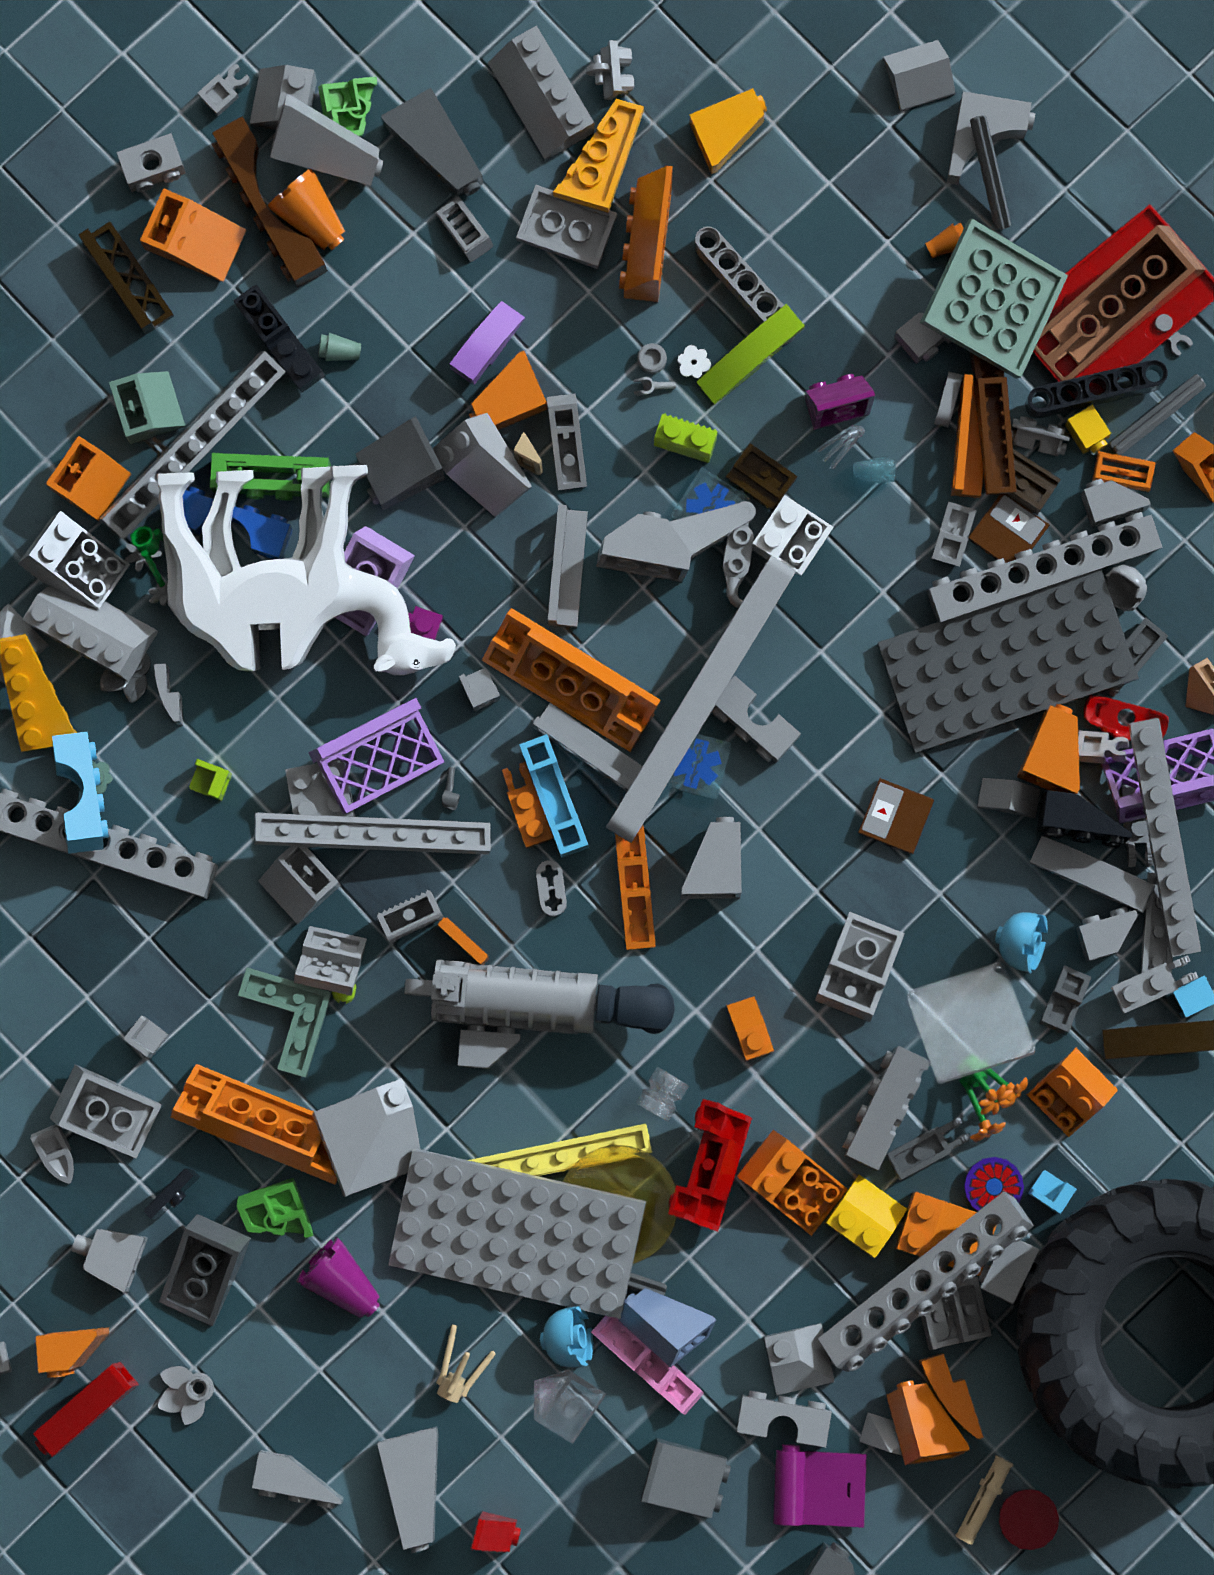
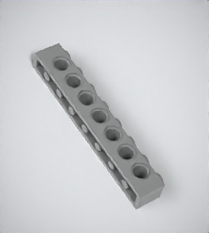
M260 351L110 506L100 519L120 539L124 540L159 503L158 495L160 489L157 485V474L188 473L286 371L265 351Z
M1142 512L1127 516L1125 517L1127 523L1118 526L1115 525L1114 521L1098 526L1099 532L1088 535L1087 530L1070 536L1071 541L1060 544L1059 540L1042 545L1043 551L1034 554L1031 549L1014 554L1016 560L1005 563L1004 558L987 563V570L977 572L975 567L960 572L961 578L951 582L949 577L933 581V588L926 591L936 621L940 623L1159 550L1163 547L1152 514L1143 517ZM1122 531H1127L1132 535L1133 542L1131 546L1127 547L1121 544L1119 536ZM1094 540H1099L1105 545V553L1102 556L1093 553L1092 543ZM1067 549L1076 552L1078 560L1075 565H1069L1064 560V553ZM1039 559H1045L1049 562L1050 571L1048 574L1038 572L1036 563ZM1016 567L1022 572L1023 578L1019 584L1010 581L1008 573L1011 568ZM984 577H989L994 581L995 589L992 593L982 590L981 580ZM961 586L966 589L968 596L965 602L955 600L953 597L955 587Z
M1 789L0 832L68 854L64 830V814L70 810L57 806L56 811L45 808L46 802L31 797L26 802L17 799L18 793ZM16 808H23V819L17 823L12 822V811ZM43 817H50L52 819L51 828L48 831L41 832L38 827L39 821ZM113 825L112 829H108V844L104 849L70 853V855L204 899L208 898L218 869V865L212 862L213 857L196 852L194 857L185 854L184 847L168 843L167 847L156 844L157 839L154 837L140 834V837L136 838L128 835L129 829ZM127 844H134L136 848L135 855L130 859H124L121 854L122 848ZM155 853H161L164 857L163 864L158 868H151L149 864L150 857ZM183 862H189L192 867L191 873L186 877H179L177 867Z
M1003 1191L818 1338L837 1368L846 1372L860 1368L868 1356L884 1349L888 1344L887 1341L896 1334H902L907 1331L911 1326V1322L919 1316H924L931 1312L934 1304L942 1298L949 1297L955 1293L957 1286L963 1281L978 1275L982 1266L1002 1256L1005 1248L1013 1242L1022 1240L1028 1234V1230L1034 1225L1016 1199ZM1001 1223L1000 1232L993 1236L994 1227ZM977 1242L978 1247L976 1251L970 1254L971 1245ZM954 1260L953 1269L947 1272L948 1263ZM931 1279L930 1287L924 1291V1283ZM905 1297H907L908 1301L906 1306L903 1309H900L901 1301ZM884 1315L883 1324L877 1327L878 1319ZM861 1333L860 1342L854 1346L855 1337Z

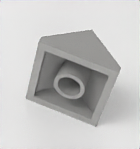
M938 40L883 57L900 111L956 94L950 60Z

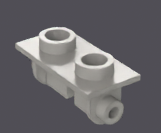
M1021 416L1020 420L1013 418L1012 426L1017 428L1016 430L1011 429L1013 445L1033 450L1036 439L1041 441L1038 451L1057 457L1059 454L1065 455L1067 444L1062 443V441H1069L1070 433L1065 432L1066 428L1056 424H1049L1048 427L1037 425V420Z

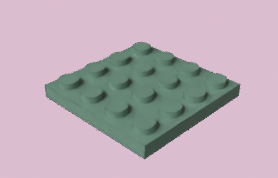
M970 219L967 220L920 323L1018 379L1024 373L1068 275L981 223Z

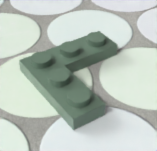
M246 967L238 996L294 1012L277 1069L307 1078L332 992L294 983L292 980Z

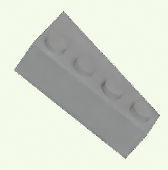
M900 1046L894 1048L893 1053L890 1051L886 1052L880 1065L885 1070L880 1079L874 1078L868 1090V1094L872 1095L868 1106L862 1104L855 1118V1121L860 1123L855 1133L849 1131L842 1146L847 1149L845 1156L876 1171L879 1170L896 1135L895 1131L904 1119L909 1107L908 1103L912 1100L920 1086V1077L924 1070L927 1071L931 1063L930 1060Z

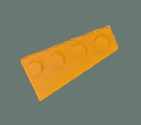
M616 99L597 126V130L590 141L588 140L583 147L582 153L576 162L572 163L566 172V176L561 184H558L553 191V197L609 213L644 112V106Z
M27 635L0 638V663L21 752L53 747L52 736L77 733L68 719L67 712L60 704L52 683L46 677L43 666Z

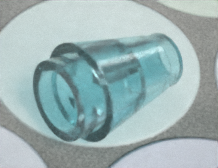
M888 456L854 461L853 478L888 485V482H895L896 461L895 459H888Z

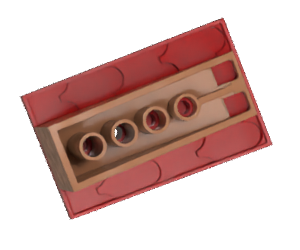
M1149 204L1065 273L1068 277L1033 352L1059 382L1140 363L1214 302V276L1156 209ZM1138 282H1140L1141 284L1140 292L1136 290V284ZM1162 314L1169 315L1173 321L1171 329L1166 332H1160L1155 327L1156 318ZM1092 383L1089 385V390L1092 394L1101 395L1103 393V388L1099 384ZM1066 390L1075 400L1074 393L1069 390Z

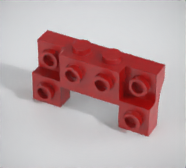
M702 1099L701 1106L698 1107L695 1113L694 1128L704 1133L687 1188L676 1185L675 1192L670 1196L669 1215L718 1232L752 1117L732 1110L720 1103Z

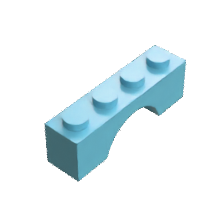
M88 732L52 736L56 775L72 780L83 793L78 805L64 814V830L68 854L104 849L103 838H109L107 821H101L100 812L105 811L103 794H97L96 786L101 785L99 768H93L92 760L97 759L95 742H89Z
M546 734L519 744L561 858L589 848L548 735Z

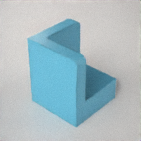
M1205 975L1179 987L1178 990L1173 992L1182 1010L1179 1013L1182 1019L1214 1004V993Z
M1044 1170L1028 1192V1195L1056 1214H1061L1077 1189Z

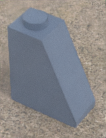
M644 1288L637 1295L632 1293L624 1300L623 1311L619 1321L671 1368L709 1337L716 1319L707 1313Z

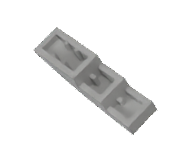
M1041 836L1030 860V863L1034 866L1059 875L1062 879L1087 888L1092 893L1142 913L1155 888L1153 884L1043 836Z

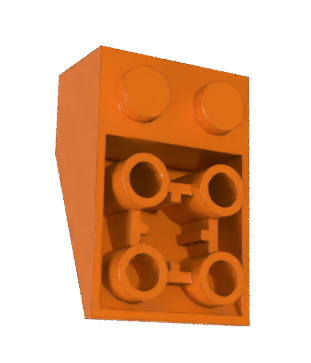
M163 188L140 242L143 248L149 252L224 282L247 230L200 204Z
M772 1130L737 1175L741 1181L811 1236L848 1190L775 1130Z

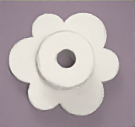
M693 345L687 346L684 354L678 357V362L681 364L680 373L685 377L692 375L694 378H700L702 372H707L711 368V362L706 358V350H698Z

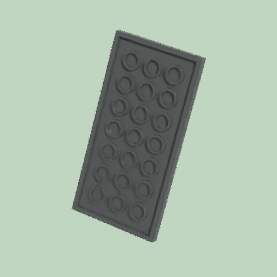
M1101 569L878 642L915 754L1045 711L1050 705L1054 707L1056 704L1064 705L1139 679Z

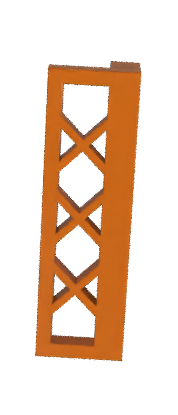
M965 374L960 385L951 496L980 498L982 494L983 462L973 375Z

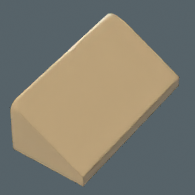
M523 432L513 450L514 457L519 466L539 476L543 473L542 461Z

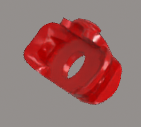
M1097 695L1089 696L1085 703L1084 719L1088 720L1092 725L1100 727L1101 731L1109 733L1114 739L1125 737L1128 738V741H1131L1129 727L1123 726L1118 722V713L1123 709L1133 711L1135 715L1134 722L1159 718L1162 737L1165 736L1168 729L1169 717L1156 710Z

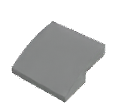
M309 926L302 948V955L295 972L294 983L352 996L367 939Z
M978 1277L963 1281L957 1286L955 1293L939 1300L934 1304L931 1312L921 1316L929 1350L992 1336Z

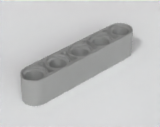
M708 226L701 228L696 233L695 251L759 325L784 306L718 230ZM709 237L716 244L712 248H704L700 241ZM723 259H730L734 262L735 266L725 270L720 267L719 263ZM743 280H748L754 287L750 291H743L738 287V284ZM761 302H769L773 309L770 312L763 313L758 310L757 305ZM794 336L791 340H789L786 344H789L790 342H792V341L794 340L795 336Z

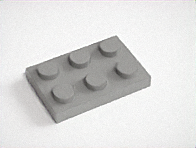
M535 185L517 233L516 241L598 269L616 221L617 213L610 210L607 213L553 197V190Z

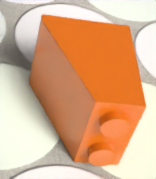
M1056 704L1055 707L1050 705L1047 708L1018 772V778L1046 790L1078 794L1080 789L1078 717L1072 715V709L1061 704Z

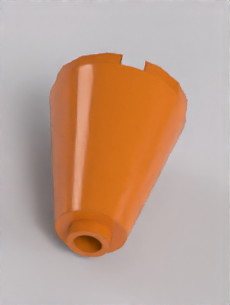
M308 169L267 205L272 212L304 236L311 239L313 243L323 250L329 247L332 251L345 240L341 236L345 230L316 174L311 169Z

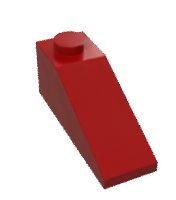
M482 1511L478 1519L471 1549L509 1552L511 1545L517 1546L521 1528L516 1527L517 1520Z

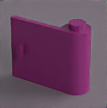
M782 1444V1450H776L773 1524L864 1528L867 1454L800 1451V1445Z

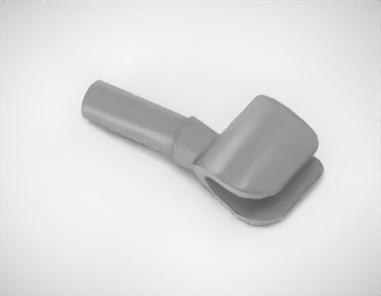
M642 377L633 381L641 382L644 387L642 391L634 392L637 396L649 394L653 390L676 388L675 382H653L650 377Z

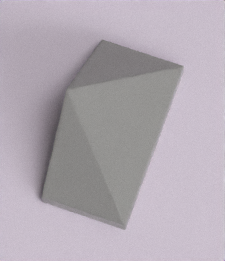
M867 1413L859 1442L890 1453L902 1455L893 1420Z

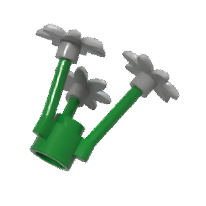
M142 526L130 535L133 544L126 545V548L133 554L126 557L125 561L127 563L136 561L135 569L137 572L143 568L145 562L158 583L157 588L148 590L150 594L154 595L149 602L153 604L160 601V604L165 606L168 603V582L163 580L152 559L162 556V552L158 550L159 541L164 542L163 533L160 529L152 531L149 527ZM195 536L197 542L200 540L199 536Z

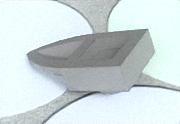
M54 1124L31 1134L30 1139L47 1170L57 1179L70 1184L74 1173L73 1158L70 1152L71 1147L61 1127Z

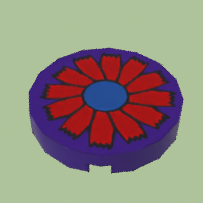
M998 1157L985 1158L972 1165L966 1174L964 1182L966 1198L972 1208L977 1211L985 1207L1003 1191L1014 1197L1019 1203L1024 1190L1022 1175L1017 1167L1008 1160Z

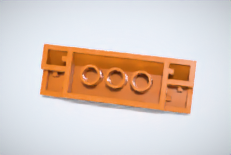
M512 608L506 614L497 634L491 640L482 658L483 662L629 752L632 751L661 701Z
M195 1065L185 1082L184 1090L176 1102L170 1118L334 1185L337 1183L336 1175L312 1115L313 1111L201 1065Z

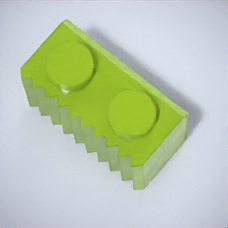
M664 413L661 415L654 437V446L709 463L717 440V430H711L710 427L706 429L705 425L701 427L699 423L695 425L694 422L689 423L688 420L683 421L682 418L678 420L677 416L673 418L672 415L667 416Z

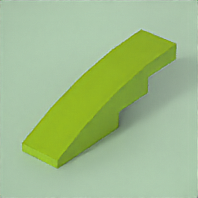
M785 304L735 346L696 383L713 404L716 405L757 372L762 364L779 352L783 345L805 328V325L791 308Z

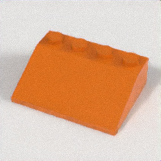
M665 166L637 179L636 188L631 187L629 204L634 205L633 216H627L626 233H631L630 244L624 243L622 261H627L626 272L621 271L619 289H624V298L653 302L659 301L672 193L673 166Z

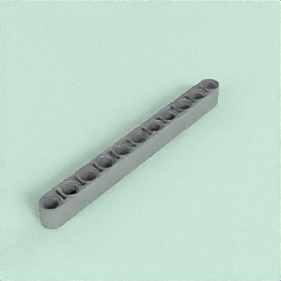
M772 555L770 556L608 822L607 829L630 843L633 841L796 570Z

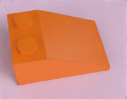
M915 1191L912 1193L895 1249L921 1257L977 1212ZM977 1242L971 1245L970 1254L976 1251L978 1247ZM954 1260L949 1262L947 1266L953 1268ZM984 1266L981 1267V1271H980L979 1274L976 1275V1276H979V1277H980V1274H981V1272H982Z

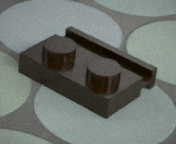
M750 443L725 479L773 512L798 476Z
M1013 449L1016 493L1005 495L1038 515L1061 479Z

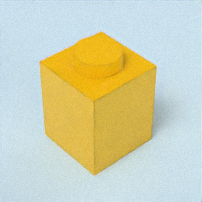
M1093 404L1069 418L1065 424V427L1083 454L1090 450L1094 454L1108 445L1106 440L1110 437L1111 432Z

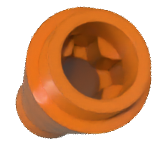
M961 222L956 225L952 223L932 240L925 243L932 259L953 252L964 229Z

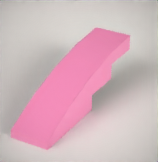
M605 1316L592 1330L591 1333L683 1415H686L704 1394L698 1386L674 1365L670 1368L627 1329L618 1318Z

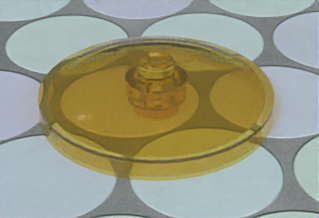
M627 1145L600 1147L581 1157L564 1178L563 1182L646 1201L633 1263L650 1257L663 1246L670 1236L677 1218L668 1214L669 1199L672 1193L675 1192L676 1187L666 1168L649 1153Z

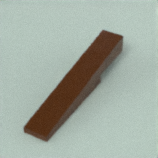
M970 352L986 495L1016 493L1007 377H1004L1002 370Z

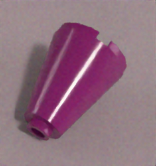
M338 1237L334 1238V1242L332 1240L328 1241L308 1262L310 1270L307 1273L302 1270L297 1278V1282L301 1286L358 1318L364 1315L370 1317L380 1305L377 1302L379 1294Z

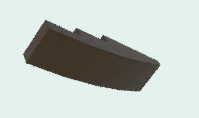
M1214 1020L1102 1030L1105 1059L1214 1051Z

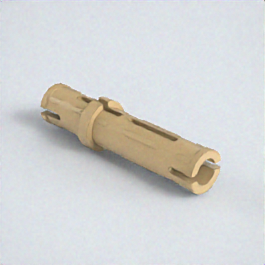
M995 1456V1460L985 1479L982 1478L979 1483L981 1487L955 1535L957 1538L973 1545V1541L997 1494L1001 1495L1003 1491L1001 1487L1013 1466L1011 1462L1000 1456Z

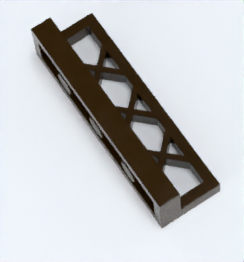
M111 221L93 233L86 229L79 234L83 244L145 335L174 317V314ZM110 231L115 238L113 250L101 248L96 240ZM119 245H120V247L122 248V250H123L124 252H119V251H118V246H119ZM106 254L112 255L111 261L108 259ZM116 256L130 260L129 274L117 272L114 268ZM134 268L137 270L140 276L133 275ZM122 278H127V283H126V284H125V282L123 281ZM132 279L145 282L147 287L144 297L131 293ZM150 291L156 299L149 298ZM138 301H142V302H143V306H142V307L140 306V304L138 303ZM148 303L160 305L165 313L151 322L146 315Z

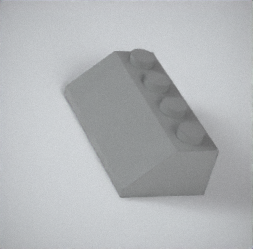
M537 25L509 41L488 62L490 69L544 160L553 157L595 133L594 121Z
M51 586L37 594L22 619L35 630L128 682L159 632L105 601L100 609L97 610Z

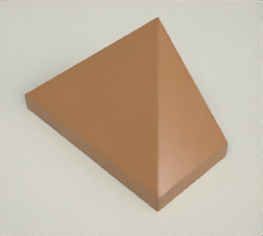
M1207 657L1189 668L1186 707L1214 715V666Z

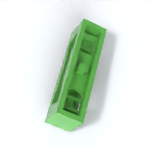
M212 453L210 488L213 493H216L218 488L216 472L242 471L244 467L248 468V470H253V472L296 474L297 470L298 484H294L292 480L252 479L238 493L246 494L248 499H263L264 495H273L277 500L290 501L293 500V496L301 497V468L330 467L331 463L329 458ZM330 481L322 488V498H329Z

